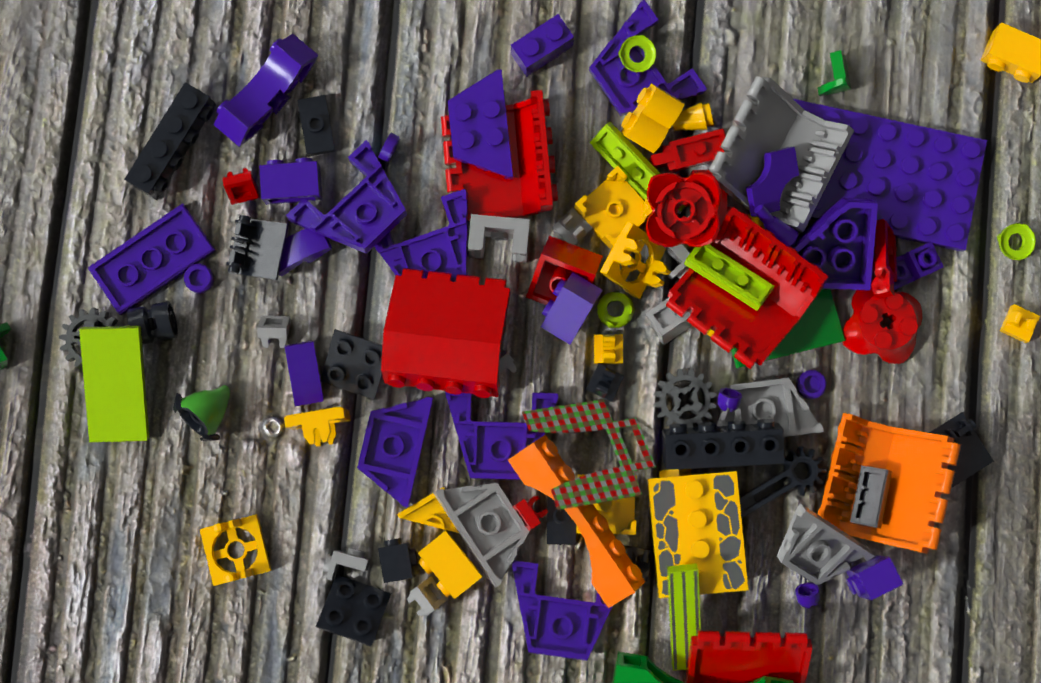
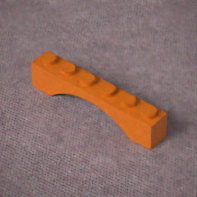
M543 435L508 459L524 485L539 490L553 500L551 489L575 479L573 470L565 464L558 454L556 445L546 435ZM593 504L564 509L576 523L584 537L590 555L592 585L607 607L610 608L635 593L646 581L642 577L640 568L633 564L627 555L623 543L616 539L610 530L605 517L599 514Z

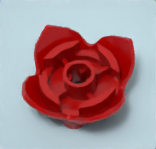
M702 172L694 173L688 178H683L675 173H662L651 177L647 189V200L652 208V213L646 223L649 240L654 244L664 247H675L680 244L702 247L714 242L721 227V220L718 215L721 190L716 177ZM681 205L685 207L692 206L690 210L692 213L689 217L683 216L680 218L678 216L681 213L678 210Z
M872 285L871 290H856L851 302L854 310L853 315L846 321L843 328L845 339L842 342L843 346L856 354H878L883 361L890 364L904 363L914 351L917 330L923 320L920 303L908 293L895 291L894 296L877 299L873 294ZM882 315L891 320L889 330L887 326L882 328L880 322L883 320Z

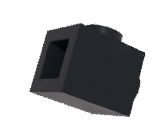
M401 538L384 541L385 547L378 548L383 582L389 583L414 578L413 566L418 565L415 547L410 548L409 542L402 543Z

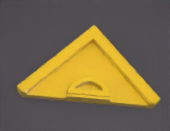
M433 493L397 514L399 518L459 533Z

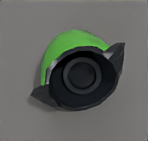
M223 385L213 390L198 391L182 398L181 394L177 393L173 407L174 413L178 411L185 423L202 436L200 440H219L220 435L216 434L226 412L230 389L228 386Z

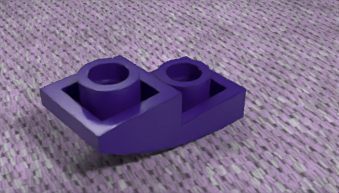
M303 229L287 237L279 276H284L303 262L312 263L330 251L332 247L328 238L308 229Z
M932 242L896 257L897 281L894 282V290L944 268Z
M307 341L284 345L294 405L301 406L324 402L314 342Z

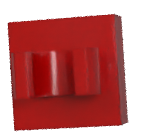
M243 168V173L233 175L232 171L228 172L227 177L222 178L223 186L231 205L259 198L251 171H248L247 168Z
M534 496L528 501L524 498L513 506L529 531L541 523L539 519L548 513L547 508L539 513L533 510V503L540 499L538 496Z

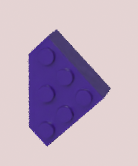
M841 198L797 237V242L792 248L808 262L819 266L823 273L829 276L823 288L871 290L878 203L872 199Z

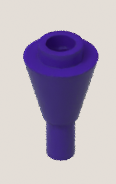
M762 204L758 205L753 212L762 221L764 228L772 232L786 246L794 247L797 242L798 231L772 216Z

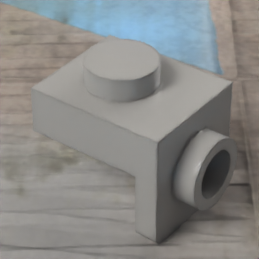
M680 244L675 247H664L679 264L668 275V278L671 281L676 277L680 279L689 269L684 263L690 254L688 251L690 246Z
M348 547L347 552L334 550L333 555H327L323 571L328 572L326 579L332 581L335 580L339 564L367 571L371 559L364 557V551Z

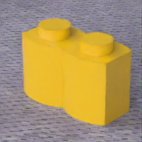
M651 84L648 88L642 89L637 98V108L624 117L621 127H623L622 134L626 138L655 153L665 139L668 130L679 117L685 104L656 85Z

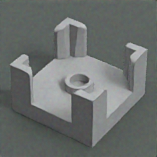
M471 214L468 241L469 257L475 259L484 258L486 237L500 241L513 239L512 260L514 262L526 263L530 219Z

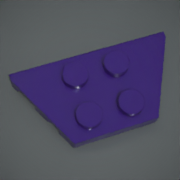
M499 69L447 101L453 158L466 164L475 165L477 168L487 172L489 170L497 173L506 179H513L502 70Z
M432 397L370 411L357 468L404 507H409L434 400Z

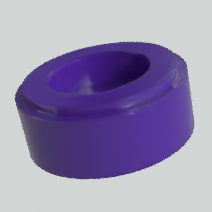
M391 132L378 158L386 162L390 161L400 142V136Z
M194 264L185 271L184 283L188 289L195 293H205L214 284V274L207 266Z
M817 370L803 372L796 381L798 393L806 399L820 397L827 387L824 375Z

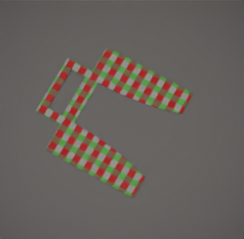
M604 399L522 412L528 430L533 432L578 433L606 430L619 461L620 467L590 473L551 489L558 510L642 495L633 471L655 468L656 465L636 418L613 421ZM631 426L645 461L632 463L618 428Z

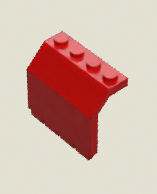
M542 90L531 91L530 99L505 105L513 179H506L504 176L489 170L487 172L477 168L475 165L455 160L453 158L452 140L443 142L445 165H456V168L445 170L447 193L466 189L468 194V223L471 221V214L524 218L551 211L553 209V202L558 201L557 184H551L550 173H555L554 155L548 156L547 146L553 144L551 127H546L545 116H550L549 99H543ZM449 115L441 117L443 138L451 137Z
M732 207L725 216L717 238L710 245L775 286L760 309L756 311L689 268L669 290L667 296L670 299L666 306L681 318L689 312L691 314L687 319L689 324L704 335L713 330L714 333L710 339L728 353L734 347L737 348L738 351L733 357L751 369L756 363L762 366L790 333L820 293L829 276L823 273L819 266L811 264L801 257L794 248L788 247L779 241L772 232L763 229L753 222L746 213Z
M403 268L401 276L395 275L383 330L381 372L384 383L396 388L410 386L417 387L422 391H432L435 389L454 395L468 393L480 398L498 397L500 391V352L511 295L510 288H506V279L486 277L485 284L480 285L481 277L457 274L456 282H452V273L429 271L426 279L424 278V270Z
M698 631L697 636H691L686 683H750L763 676L792 680L794 683H806L813 649L812 641L808 638L807 633L785 632L784 638H780V632H755L754 637H750V632L725 631L724 637H721L720 631Z

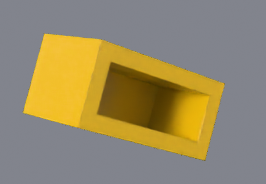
M1001 22L993 30L980 61L987 63V66L992 70L1005 71L1012 74L1020 82L1033 83L1041 76V39Z
M447 530L418 552L421 557L418 563L428 575L433 572L440 580L436 585L445 597L451 595L456 599L483 576Z

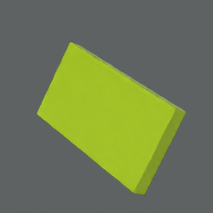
M141 326L81 327L79 334L89 442L148 441L149 426Z

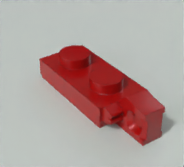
M722 128L671 141L668 145L662 146V153L651 155V158H649L650 163L656 169L667 166L669 172L711 163L718 151L724 153L721 144L726 137L725 130Z
M880 219L876 222L875 257H873V271L876 277L871 282L873 294L877 299L894 296V282L897 281L896 236L887 221Z

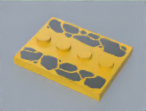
M737 471L647 479L658 597H668L667 566L697 564L699 595L748 590Z

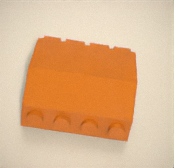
M843 413L838 426V436L835 449L831 455L830 470L824 484L825 491L818 515L849 536L928 554L929 548L937 550L942 529L935 528L934 524L935 522L943 524L948 500L941 498V493L950 495L955 471L949 470L947 467L948 464L957 465L961 445L953 443L954 438L949 436L891 427L865 420L853 414ZM861 465L892 471L881 529L850 523Z

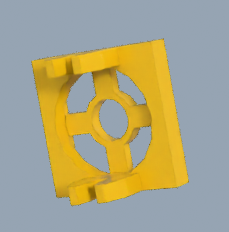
M627 221L600 273L631 296L640 299L647 285L654 288L664 285L665 282L657 277V274L669 275L671 271L666 264L660 261L666 248L651 242L647 233L634 223ZM646 244L649 257L644 264L641 261L640 253ZM634 252L635 259L631 257L629 254ZM638 270L640 272L636 280L626 281L630 271Z
M342 406L286 415L284 417L286 428L291 430L302 429L303 436L310 445L315 444L316 447H320L321 442H328L329 445L334 444L337 435L335 423L351 421L349 411Z
M258 514L200 529L213 586L272 571ZM236 528L248 531L255 540L246 543L244 540L239 539ZM226 530L229 541L224 549L214 551L217 538ZM238 541L244 546V554L240 558L235 559L230 556L228 548L232 542ZM257 549L255 561L246 569L244 558L247 556L248 551ZM227 557L229 560L234 561L236 572L223 569L217 563V560Z

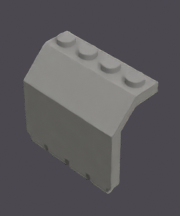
M755 77L747 93V97L751 100L743 101L734 119L738 126L731 125L721 144L724 153L717 152L709 171L713 174L712 176L716 177L721 189L744 208L750 210L746 187L754 184L759 179L764 168V154L786 147H795L799 175L792 178L784 187L780 199V210L770 214L793 229L804 232L854 130L849 125L826 121L805 111L773 79Z

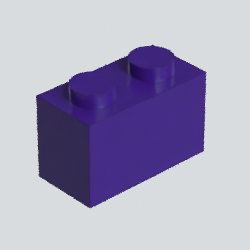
M557 14L512 43L511 55L525 76L528 77L572 48L574 36L560 15Z
M298 158L295 160L296 163H284L283 160H269L267 165H259L262 201L266 205L300 202L304 198L308 201H321V169L318 162L313 161L312 158Z
M572 272L567 281L561 279L555 288L553 295L557 296L555 302L550 299L544 308L542 315L546 318L541 328L571 345L603 290Z
M876 555L872 559L864 561L846 571L849 576L846 579V583L852 594H858L859 597L873 600L904 585L891 558Z

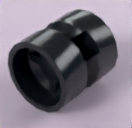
M169 301L153 304L151 309L145 306L128 309V326H141L142 345L153 343L156 337L160 341L177 338L176 316ZM153 317L156 319L157 329H155Z

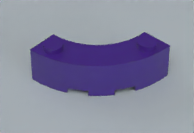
M294 34L289 35L283 40L281 38L277 39L270 48L271 54L252 80L231 100L223 101L217 109L218 116L214 126L239 147L263 128L262 124L270 117L272 112L277 114L291 98L288 93L296 87L298 82L302 83L318 57L317 53Z

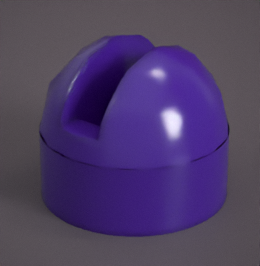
M722 388L719 390L717 404L723 411L729 408V412H734L740 406L742 394L735 389Z
M803 583L795 589L796 599L802 607L809 609L810 606L818 604L820 593L819 587L816 584Z

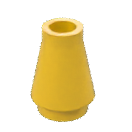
M702 102L681 111L673 124L674 131L708 130L707 127L714 125L710 104L702 105Z

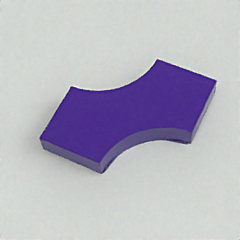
M786 147L764 154V168L759 179L754 184L746 187L751 217H757L753 211L761 204L769 213L780 210V199L784 187L792 178L799 175L795 147Z

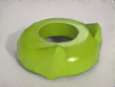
M634 35L624 41L618 55L623 66L628 70L644 72L654 64L656 49L653 42L646 36ZM638 46L643 49L645 56L642 62L636 63L630 59L629 52L632 47Z
M1011 224L997 236L1000 251L1004 256L1012 260L1027 258L1035 248V234L1026 224ZM1015 233L1022 238V245L1017 250H1013L1009 246V238Z
M621 292L605 294L597 305L598 317L608 328H621L627 325L635 312L631 299ZM618 301L623 305L624 312L621 316L613 317L608 313L607 307L611 302Z

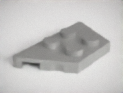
M789 378L730 385L729 388L735 389L742 394L740 406L734 412H729V408L726 411L722 410L716 425L727 426L729 421H745L746 424H757V420L773 419L775 423H779L784 429V437L824 432L823 426L813 416L809 406L800 397L796 387Z
M498 483L438 489L433 494L494 588L498 587L503 581L502 579L509 566L513 563L520 546L529 534L526 525Z
M800 504L796 509L777 557L783 565L818 586L830 580L833 576L850 570V563L862 557L868 561L874 557V554L868 547Z

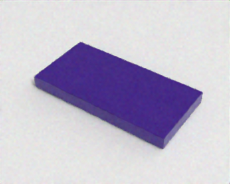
M182 203L89 266L88 269L118 314L122 316L128 309H132L185 273L191 265L198 264L216 252V250L187 207Z

